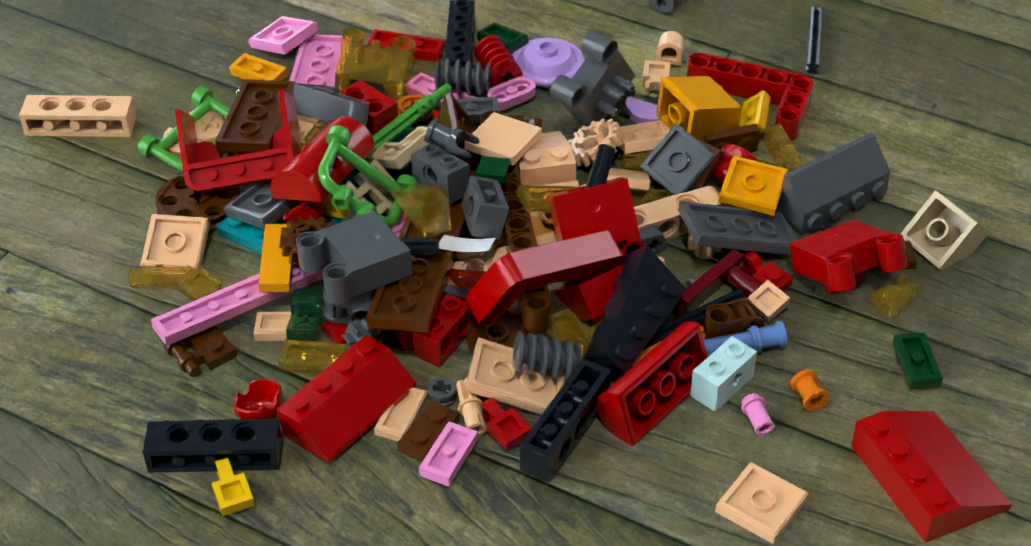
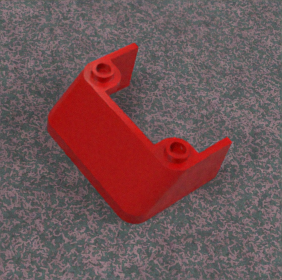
M284 90L278 91L283 127L278 129L273 135V149L221 158V152L216 150L214 143L209 141L197 143L194 117L180 109L175 110L186 185L194 191L206 192L272 180L299 153L301 138L295 98Z

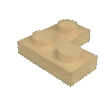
M418 126L399 143L384 142L366 157L367 162L371 163L376 159L384 169L402 170L412 163L411 154L431 144V142L427 143L424 141L428 127Z

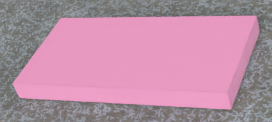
M313 34L300 43L289 81L336 87L341 92L353 47V36Z

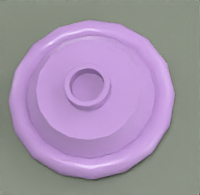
M549 37L532 39L525 46L512 52L514 60L522 70L523 77L531 78L534 80L536 87L551 88L552 83L559 75H565L571 79L585 61L583 52L573 43Z

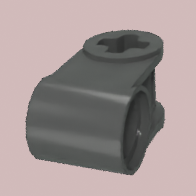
M324 289L323 299L326 305L323 308V316L325 320L333 324L349 325L353 321L366 319L377 290L373 289L354 296L349 302L344 304H332L327 301Z

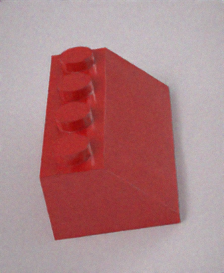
M365 335L277 408L283 436L330 463L373 426L393 404L394 406L405 398L410 393L409 390L412 387L416 388V382L389 347Z

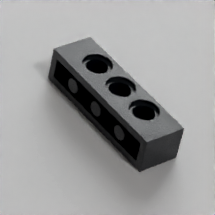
M450 0L444 62L446 58H449L451 66H454L456 60L460 59L461 67H464L467 60H470L471 67L473 68L476 28L475 0Z
M586 359L580 361L520 444V471L547 483L551 481L597 415V399L611 384L610 369Z
M268 418L148 421L143 446V456L148 473L218 471L215 461L225 458L229 459L232 471L279 470L283 440L279 419Z

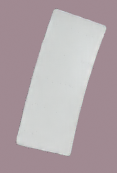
M443 235L439 242V248L457 252H485L490 250L496 238L467 239Z

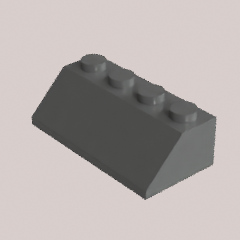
M870 132L784 174L779 212L783 214L790 227L800 236L812 230H817L825 222L838 219L851 210L860 208L863 204L875 198H880L886 193L890 170L876 136Z

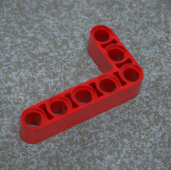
M693 53L688 57L687 76H710L728 95L749 99L764 90L770 96L769 104L779 106L776 114L775 137L785 142L793 141L798 137L811 104L814 84L811 77L705 53Z
M609 230L511 252L501 256L490 266L466 295L465 300L479 326H486L498 320L523 291L609 270L620 264L625 256Z

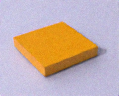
M733 155L718 202L774 216L782 193L784 174L788 173V169Z

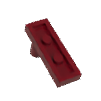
M733 249L686 288L687 290L674 307L673 315L679 317L696 309L727 282L737 289L743 290L744 294L748 297L762 284L739 268L743 255Z

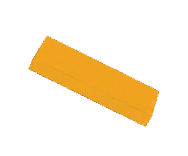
M265 224L258 284L259 292H290L292 264L289 263L290 256L283 257L282 248H279L282 227H287V224Z

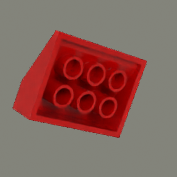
M882 411L856 421L851 447L925 543L1011 509L1012 504L934 411Z

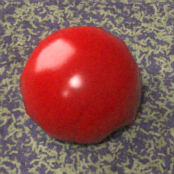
M269 379L251 381L245 394L240 392L236 394L234 404L235 415L240 419H275L278 416L277 408L283 404L281 386L277 381Z

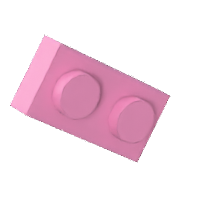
M448 421L419 466V476L449 487L477 443L478 431Z

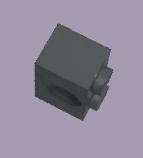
M435 144L426 145L411 154L413 177L417 179L421 188L449 205L464 198L470 179V164Z
M470 176L461 204L469 231L472 236L479 239L496 238L499 240L509 212V207L499 181Z

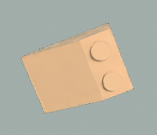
M560 131L542 133V137L516 162L523 187L576 181V160L572 147Z

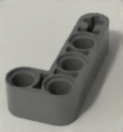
M295 83L293 98H295L297 113L328 123L337 117H350L361 122L365 127L367 126L370 102L340 94L339 88Z

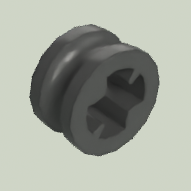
M438 377L431 380L428 384V399L430 403L433 400L446 407H450L455 403L457 398L456 384L452 379ZM439 391H445L446 394H439Z

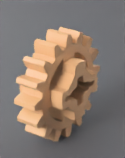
M602 118L599 122L592 121L590 126H583L578 132L574 133L575 138L568 140L572 147L577 167H580L582 164L585 167H588L591 163L593 164L600 144L609 145L614 148L623 144L621 140L625 136L617 121L614 122L612 118L606 121Z

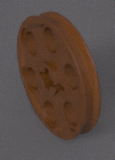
M184 174L170 179L160 187L155 197L157 214L208 218L210 221L209 230H212L227 217L224 207L240 195L239 186L206 192H197L190 188L180 190L178 189L179 187L187 186L184 181ZM197 194L200 195V208L197 206ZM224 196H233L230 199H221ZM170 202L176 203L172 206H164L165 204ZM212 212L220 213L216 216H208Z

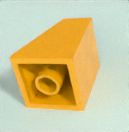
M710 76L661 78L656 116L670 129L677 123L695 139L704 142L705 133L739 126L742 107Z

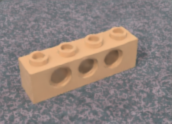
M27 95L19 114L25 136L131 137L137 118L132 96Z

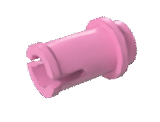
M756 393L745 396L741 402V411L748 416L756 435L763 436L772 432L775 425L765 408V399Z

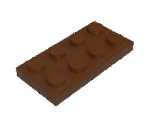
M244 79L215 140L216 150L259 152L272 149L273 135L283 124L278 91L284 90L293 97L295 81Z

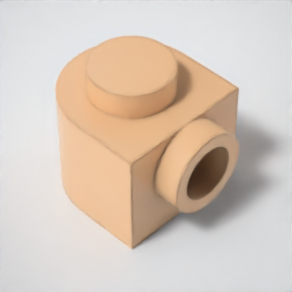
M675 31L663 33L659 39L656 61L671 62V65L681 66L685 47L683 36Z

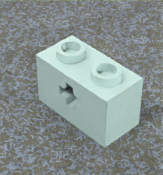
M731 336L693 370L690 396L716 412L754 377L757 351Z

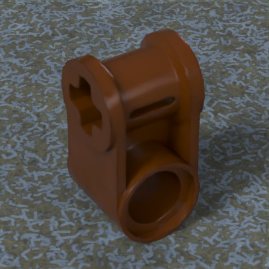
M740 298L735 301L709 306L706 310L703 328L706 335L705 339L747 332L746 328L754 325L758 328L764 327L765 323L761 316L755 314L751 300Z

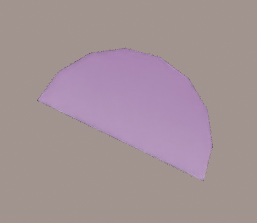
M627 97L625 111L630 115L631 121L639 124L660 120L656 116L657 105L633 97Z

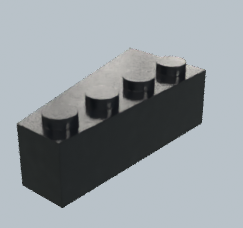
M648 246L625 255L623 260L624 267L614 282L615 290L611 300L606 302L603 309L605 314L602 322L597 325L584 356V359L610 369L611 378L624 375L687 290Z

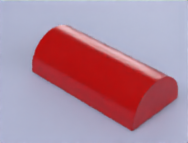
M337 117L333 119L273 177L270 185L272 198L323 202L330 193L320 183L318 169L329 146L326 142V136L330 128L339 125L348 129L351 133V140L347 148L363 159L375 147L374 139L369 130L361 122L350 117ZM337 155L330 170V177L339 185L355 167Z
M687 321L680 324L598 397L597 410L599 416L614 436L626 444L634 446L691 393L693 370L707 358L699 323Z

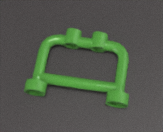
M201 85L194 91L191 97V103L197 106V108L189 115L194 117L195 123L211 109L227 117L230 107L213 98V91ZM177 126L161 140L151 134H146L141 138L137 146V151L147 158L156 156L183 172L182 160L167 151L178 140Z
M339 125L332 126L326 136V142L329 146L318 169L320 183L333 195L332 205L339 210H345L349 206L357 212L355 217L374 211L389 228L395 226L401 217L407 199L413 198L416 195L419 182L410 175H400L396 182L347 148L351 140V133L348 129ZM337 155L396 196L387 217L376 212L377 208L374 204L366 201L362 202L355 197L350 187L338 185L332 180L330 170Z

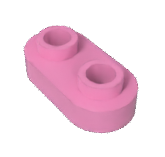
M517 77L490 88L487 92V97L497 96L499 111H504L532 99L535 96V82L528 77Z

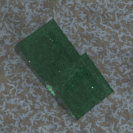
M295 289L290 303L291 316L286 328L287 340L318 341L325 304L323 299L324 290Z

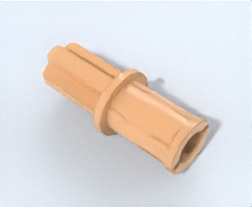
M465 378L464 380H459L456 384L460 399L458 411L464 418L465 427L478 431V436H481L487 430L482 414L483 407L481 403L483 402L477 398L476 394L464 391L467 378Z

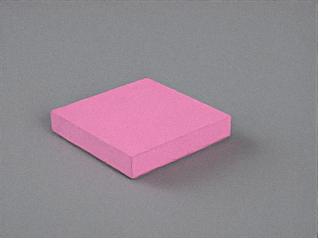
M282 16L251 37L248 42L253 49L285 55L319 31L317 22Z

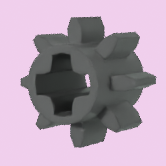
M365 318L353 321L348 325L345 334L342 336L347 342L344 346L349 350L365 335L378 342H382L383 339L378 335L381 330L379 328H367Z

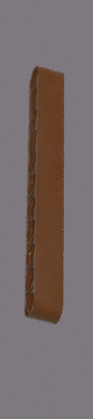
M487 111L480 116V125L493 112L501 115L504 114L499 111ZM515 163L514 166L510 165L505 184H500L509 207L502 230L507 254L538 246L517 163ZM548 285L523 291L518 297V303L525 329L532 333L546 332L551 327V296Z

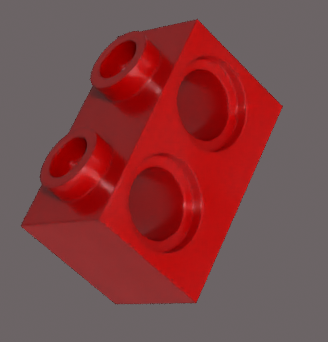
M362 80L339 92L340 94L370 102L366 128L372 136L398 117V103Z
M449 293L439 301L429 332H412L414 356L439 368L467 338V326L469 323L470 325L473 323V313L466 301Z

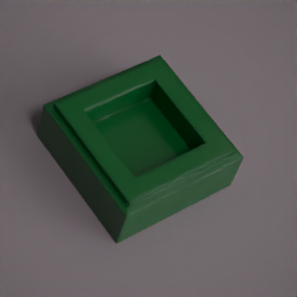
M482 156L476 171V177L498 180L499 184H505L510 170V159Z

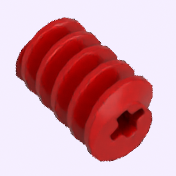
M491 35L483 38L477 44L474 51L477 62L481 63L483 70H485L488 63H491V83L493 87L514 78L523 77L521 68L501 38Z

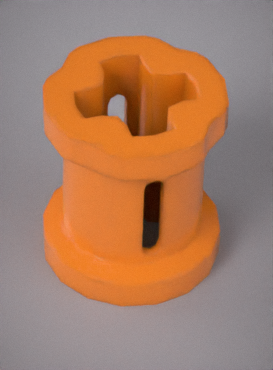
M805 369L793 376L790 386L793 391L800 394L805 410L813 412L823 408L829 402L830 394L818 383V376L815 371Z

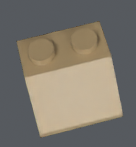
M935 190L901 232V235H903L905 241H910L912 247L937 268L944 270L973 254L991 231L950 199Z

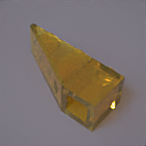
M416 183L391 190V195L423 237L436 236L451 230L449 199L437 185Z

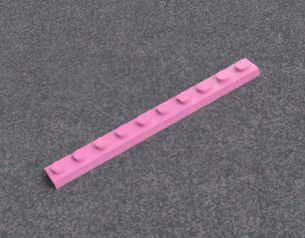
M409 211L402 213L396 225L390 227L398 237ZM298 261L293 263L290 292H259V273L151 319L152 328L163 343L168 346L323 279V269L316 272H306L300 268Z

